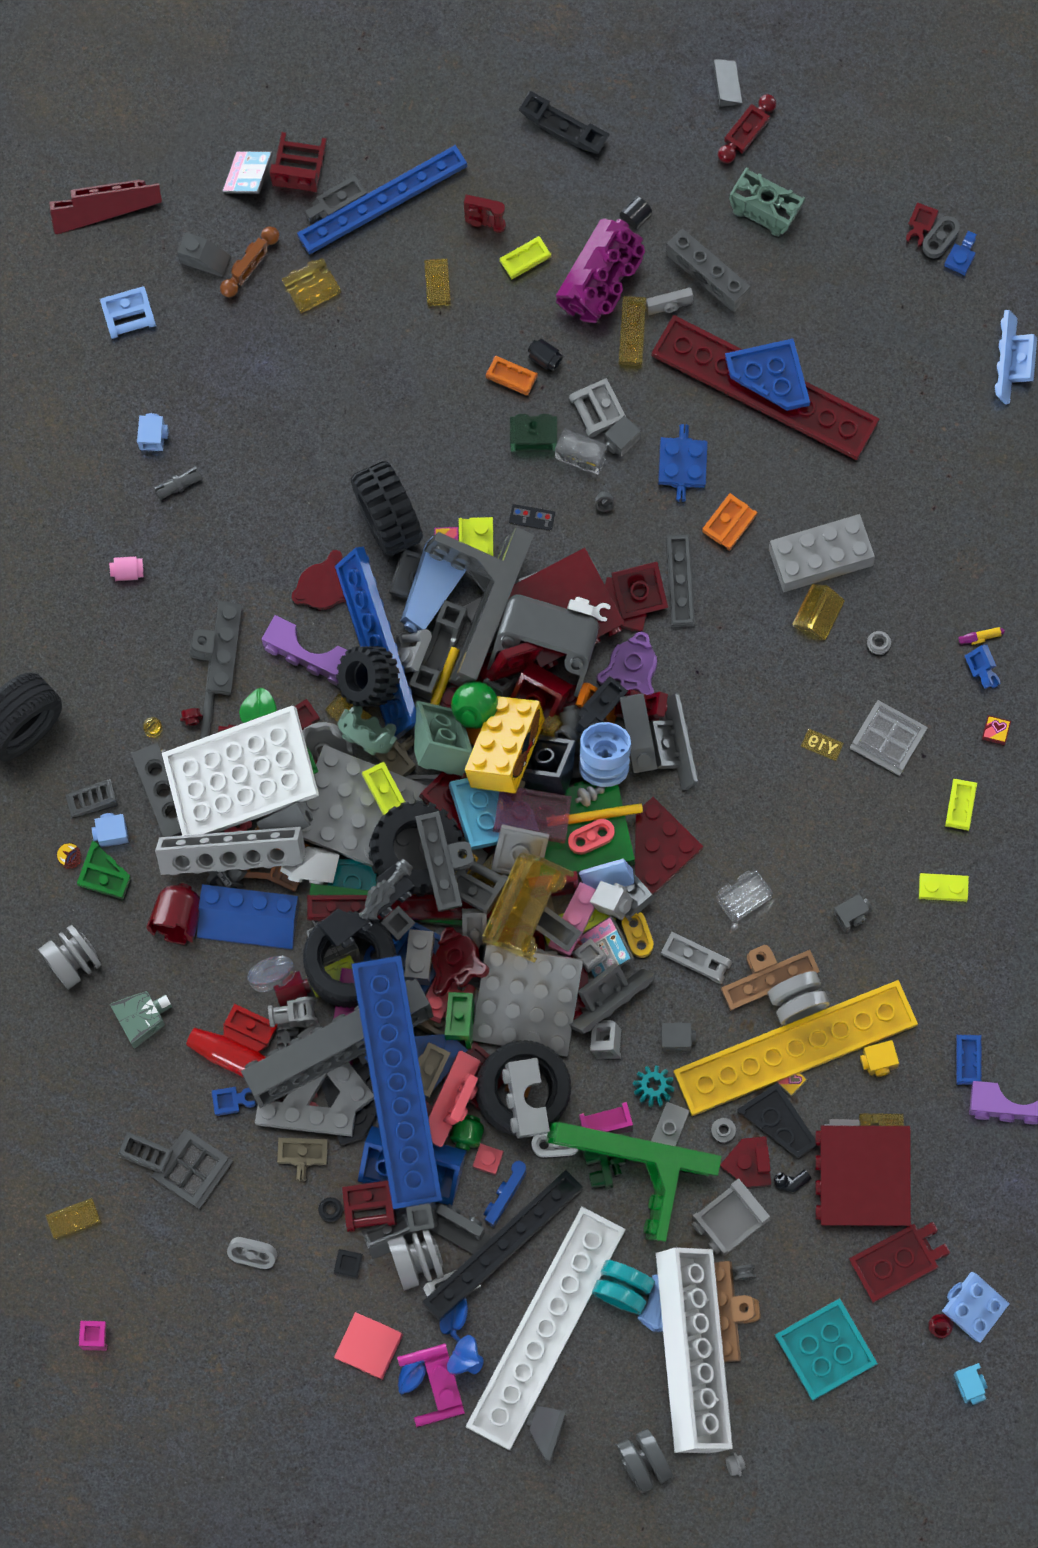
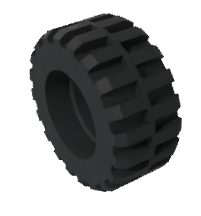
M381 461L353 474L350 480L356 499L372 534L385 555L393 556L420 543L423 539V532L419 520L399 477L390 463Z
M415 800L413 804H409L407 801L401 803L399 807H392L377 823L369 842V860L373 862L372 869L374 873H378L380 876L399 861L394 852V841L401 831L408 828H417L416 816L439 811L447 845L461 842L463 836L461 830L456 828L457 822L454 818L451 820L448 818L446 810L443 808L441 811L436 809V804L431 802L428 805H424L423 801ZM428 868L423 870L412 869V874L410 876L406 875L414 885L410 891L416 894L417 897H422L426 893H434Z

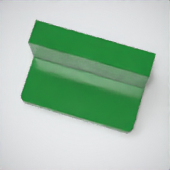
M448 993L445 1040H465L466 1049H472L475 1016L473 993Z

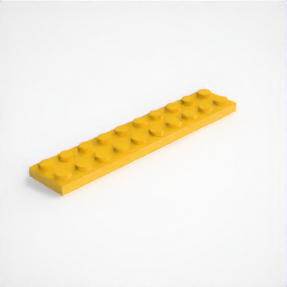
M897 980L675 1069L673 1073L693 1117L793 1075L914 1028L918 1023L901 984Z

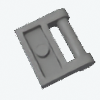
M607 378L580 389L569 396L571 403L575 404L587 428L586 433L589 438L595 437L602 431L611 428L625 415ZM589 397L601 422L594 423L583 401L584 398Z
M423 629L417 633L401 632L397 634L398 655L401 664L404 666L405 673L419 671L432 638L429 630ZM417 642L416 646L409 647L410 643Z

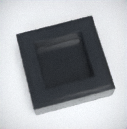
M339 1249L333 1273L358 1279L363 1254Z

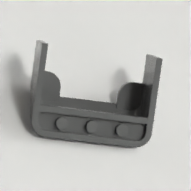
M513 595L507 602L487 670L494 663L497 651L501 652V650L520 645L521 640L567 654L565 658L566 669L570 673L579 675L574 696L578 697L598 635L599 623L594 617L524 595Z

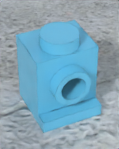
M979 1363L959 1370L954 1374L964 1402L971 1401L972 1405L986 1400L984 1389H987V1384L983 1375H978L977 1373L981 1368Z

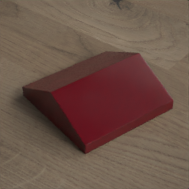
M657 561L611 573L622 619L668 608Z

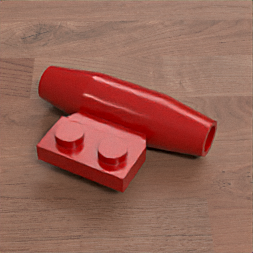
M234 1004L224 1022L223 1035L193 1028L186 1045L210 1062L243 1077L241 1071L245 1069L244 1067L248 1063L255 1060L259 1062L267 1058L259 1052L268 1047L278 1024H275V1027H270L269 1019Z

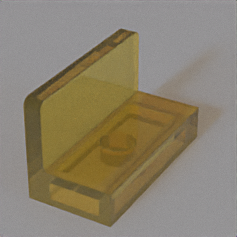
M812 584L792 625L799 630L811 631L821 640H826L843 606L844 599L828 585Z

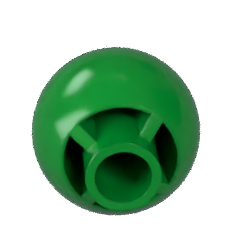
M478 681L467 682L461 685L452 697L451 710L453 716L459 724L466 728L481 729L483 723L496 714L498 697L495 691L486 683Z

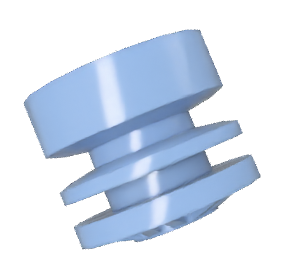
M605 722L591 725L583 731L580 738L579 771L584 780L595 786L611 787L620 784L626 779L629 772L631 740L625 729L617 724Z

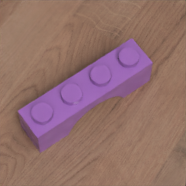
M275 615L262 637L264 649L272 655L277 656V654L286 657L285 660L295 666L301 664L307 667L306 670L313 675L319 676L321 674L327 677L330 683L337 686L339 683L338 679H336V674H338L337 666L341 664L340 658L342 655H345L347 650L336 646L327 653H310L298 643L296 625Z
M973 1081L971 1085L969 1115H975V1118L980 1120L999 1117V1120L1003 1122H1014V1119H1021L1026 1124H1038V1101L1028 1105L1015 1104L1002 1094L998 1083Z

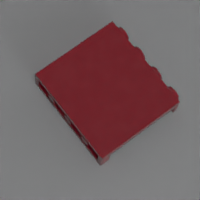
M585 547L514 584L510 597L517 594L524 595L566 609L571 599L575 600L576 597L589 600V605L594 607L601 603L609 604L611 606L609 610L601 608L599 614L602 617H606L607 621H598L599 631L595 644L601 642L599 637L606 633L610 637L622 631L620 626L625 623ZM543 647L536 661L538 666H545L546 670L559 664L557 659L567 654Z
M820 1126V1131L816 1130V1145H820V1155H816V1170H820L821 1180H816V1195H821V1205H816V1220H821V1225L911 1226L910 1126Z

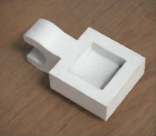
M576 597L575 600L571 599L569 601L567 609L592 616L598 621L606 622L607 618L602 617L599 611L601 608L609 610L611 606L601 603L594 607L589 605V600Z

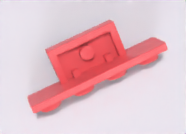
M463 1051L457 1053L428 1117L432 1143L439 1148L443 1146L452 1125L464 1120L468 1112L466 1105L469 1099L472 1100L478 1090V1087L475 1086L478 1081L475 1074L480 1065V1060Z

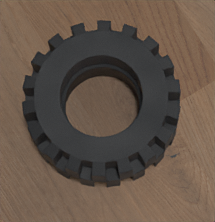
M379 646L352 647V649H348L345 652V655H342L340 658L341 664L337 666L338 674H336V679L339 682L337 686L338 689H341V696L346 698V702L353 704V706H380L386 704L387 700H392L394 697L393 693H396L398 690L396 686L400 682V678H398L400 671L396 667L397 661L392 659L393 654L390 651Z

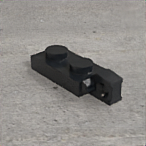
M609 676L581 708L578 715L582 719L574 729L582 735L583 731L590 725L601 723L620 702V697H624L628 690Z

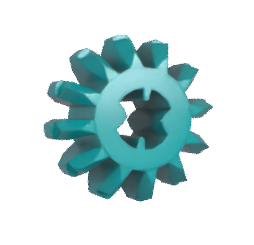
M656 1065L654 1072H651L650 1068L646 1066V1075L642 1072L637 1073V1077L640 1080L633 1081V1086L638 1088L634 1091V1095H642L639 1100L641 1104L648 1099L649 1107H653V1101H657L658 1106L661 1107L663 1105L661 1098L670 1101L671 1097L668 1093L674 1092V1087L669 1084L673 1083L674 1079L673 1077L665 1078L668 1070L665 1069L658 1073L659 1066ZM650 1082L658 1085L657 1091H654L653 1088H648L650 1087Z

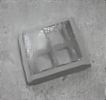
M877 700L849 749L900 776L928 727Z

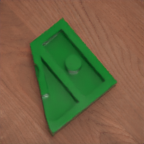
M92 841L77 885L123 900L131 876L110 855L103 851L96 842Z

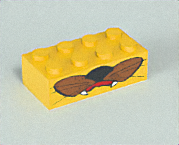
M497 696V712L483 723L465 767V772L471 788L516 793L545 718L539 701Z

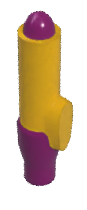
M997 627L979 632H971L958 637L960 644L971 643L975 645L984 643L987 639L1000 637L1004 634L1005 630Z

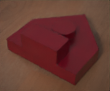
M766 1136L741 1139L720 1164L724 1171L735 1179L739 1178L746 1188L769 1187L772 1185Z

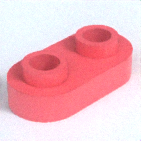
M599 819L574 830L568 839L570 850L575 854L583 855L610 843L614 838V826L606 819ZM600 830H605L607 834L605 836H599L598 832ZM578 840H583L585 844L583 846H578L576 842Z

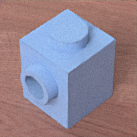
M148 413L146 416L139 415L137 438L139 449L163 451L164 439H168L169 432L168 425H165L163 416L154 413Z
M113 813L102 814L100 818L95 819L96 827H92L93 840L98 841L101 848L129 843L126 820L123 814L114 815Z

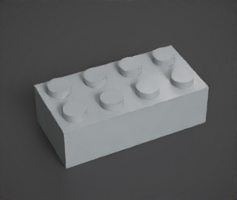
M860 514L771 540L769 544V552L783 593L871 567L875 559Z

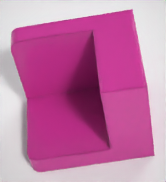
M80 1321V1348L82 1350L107 1351V1344L105 1343L106 1322Z

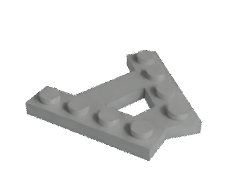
M317 1023L315 1026L308 1027L297 1036L303 1039L310 1035V1032L320 1026V1024ZM347 1062L288 1093L283 1102L273 1101L262 1108L257 1106L255 1124L257 1126L353 1137L356 1113L374 1100V1096L354 1068ZM326 1076H328L340 1091L331 1108L311 1106V1101Z

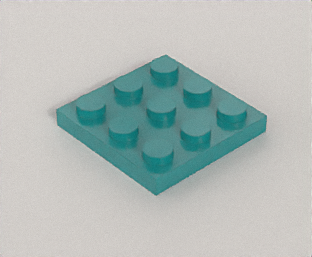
M840 1298L775 1334L778 1343L812 1401L878 1364Z

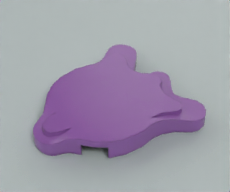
M637 632L628 641L620 645L618 644L611 654L608 667L598 673L596 677L597 683L602 685L611 676L615 681H619L620 685L626 690L632 689L646 695L654 693L651 680L656 672L657 656L649 643L648 634Z

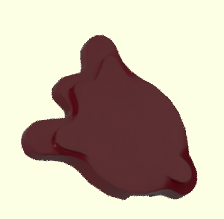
M339 550L331 551L325 561L314 564L303 571L296 589L292 592L294 604L298 606H311L318 608V610H327L339 603L346 602L335 565L343 559L342 553Z
M445 928L441 933V939L438 943L440 946L436 954L433 953L432 964L436 972L433 993L437 996H444L454 981H456L458 986L465 987L473 977L483 978L489 973V967L480 961L477 944L470 937L458 933L454 928Z

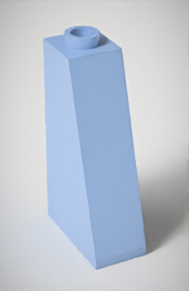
M427 543L424 546L400 620L404 624V628L410 633H417L419 630L427 628L443 605L444 600L448 598L466 572V569L458 570L452 567L451 563L446 560L439 561L430 557V553L424 551Z

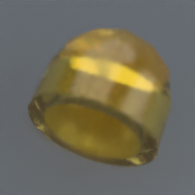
M149 717L145 719L143 730L147 736L156 737L161 734L163 727L158 718ZM155 721L156 723L148 730L147 728Z

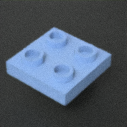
M971 1272L964 1282H959L951 1288L947 1295L949 1302L942 1312L972 1339L981 1343L1010 1303L976 1273Z

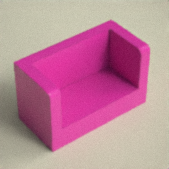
M627 1102L622 1103V1107L588 1116H584V1113L579 1114L581 1127L614 1134L633 1131V1123Z

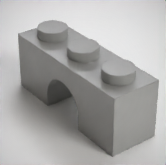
M538 1059L508 1062L505 1065V1069H502L504 1084H508L510 1092L506 1094L508 1108L513 1110L514 1118L510 1119L512 1132L517 1134V1138L547 1134L550 1130L546 1107H530L524 1099V1092L527 1087L536 1086L541 1083Z

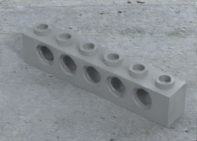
M301 827L159 837L155 852L161 875H178L180 873L199 874L206 871L224 872L232 869L248 870L250 868H272L285 865L292 867L303 864L306 849Z

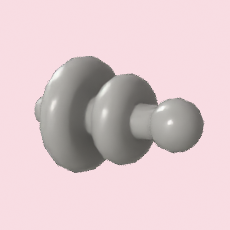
M588 786L586 790L579 788L577 792L578 798L575 801L577 803L581 802L582 805L588 807L591 804V800L595 801L597 799V794L604 793L605 788L599 786L596 789Z

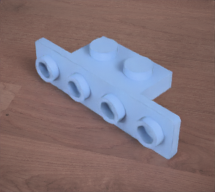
M1005 310L1004 318L1001 320L1003 332L1002 340L999 342L1001 355L1000 361L997 363L999 377L998 383L995 385V393L1004 404H1010L1012 383L1034 381L1037 337L1034 334L1016 336L1017 317L1010 310Z

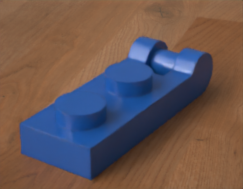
M516 1161L512 1164L511 1177L507 1183L504 1181L501 1183L496 1192L499 1197L494 1204L492 1202L489 1203L483 1214L486 1216L485 1224L492 1228L498 1223L527 1174L526 1165L522 1161Z

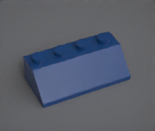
M202 884L197 938L293 950L300 906L298 896Z
M371 1126L364 1144L358 1182L362 1183L388 1180L380 1131L375 1126ZM444 1144L440 1148L433 1145L442 1201L436 1202L453 1205L463 1170L466 1150Z

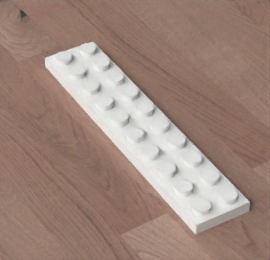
M581 1207L474 1409L466 1428L509 1451L511 1450L590 1300L596 1281L602 1277L601 1269L605 1260L612 1258L626 1229Z

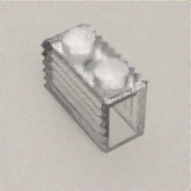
M757 870L752 873L750 871L744 872L738 877L739 882L733 886L727 884L718 891L719 895L716 901L732 924H735L773 897L772 890Z

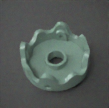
M353 706L350 710L345 709L337 725L343 733L342 737L346 741L357 743L372 755L391 751L397 740L394 736L396 732L394 724H388L383 728L376 716L366 720L362 719L361 714L363 710L361 706Z

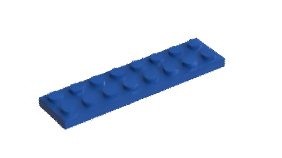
M364 546L356 547L336 564L335 568L360 646L384 647L393 654L392 659L397 661L396 667L400 671L398 673L400 682L396 686L398 690L396 693H393L394 697L392 700H387L386 704L380 705V710L385 725L394 724L396 726L394 736L399 739L415 727L416 708L411 688L408 686L405 677L404 666L401 664L398 655V647L391 633V625L387 620L384 604L379 596L377 582L371 571L369 557L366 555Z

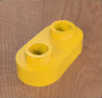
M640 912L638 914L635 913L631 917L632 920L638 922L636 927H631L629 925L630 921L624 916L623 920H621V925L631 953L638 958L649 956L653 951L654 943L645 916ZM644 943L646 947L640 950L637 948V944Z

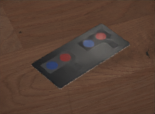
M513 504L509 523L552 530L555 511Z

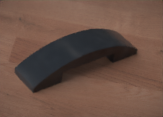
M532 91L528 93L519 108V111L542 129L571 145L598 154L609 137V133L591 123L588 126L552 107L549 100Z

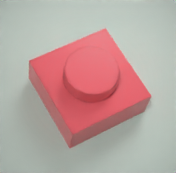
M480 1143L473 1168L496 1176L504 1151Z

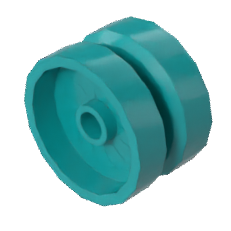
M605 1260L601 1274L607 1280H597L592 1294L612 1306L641 1315L646 1305V1300L639 1294H650L655 1281L648 1275L630 1266L612 1260Z

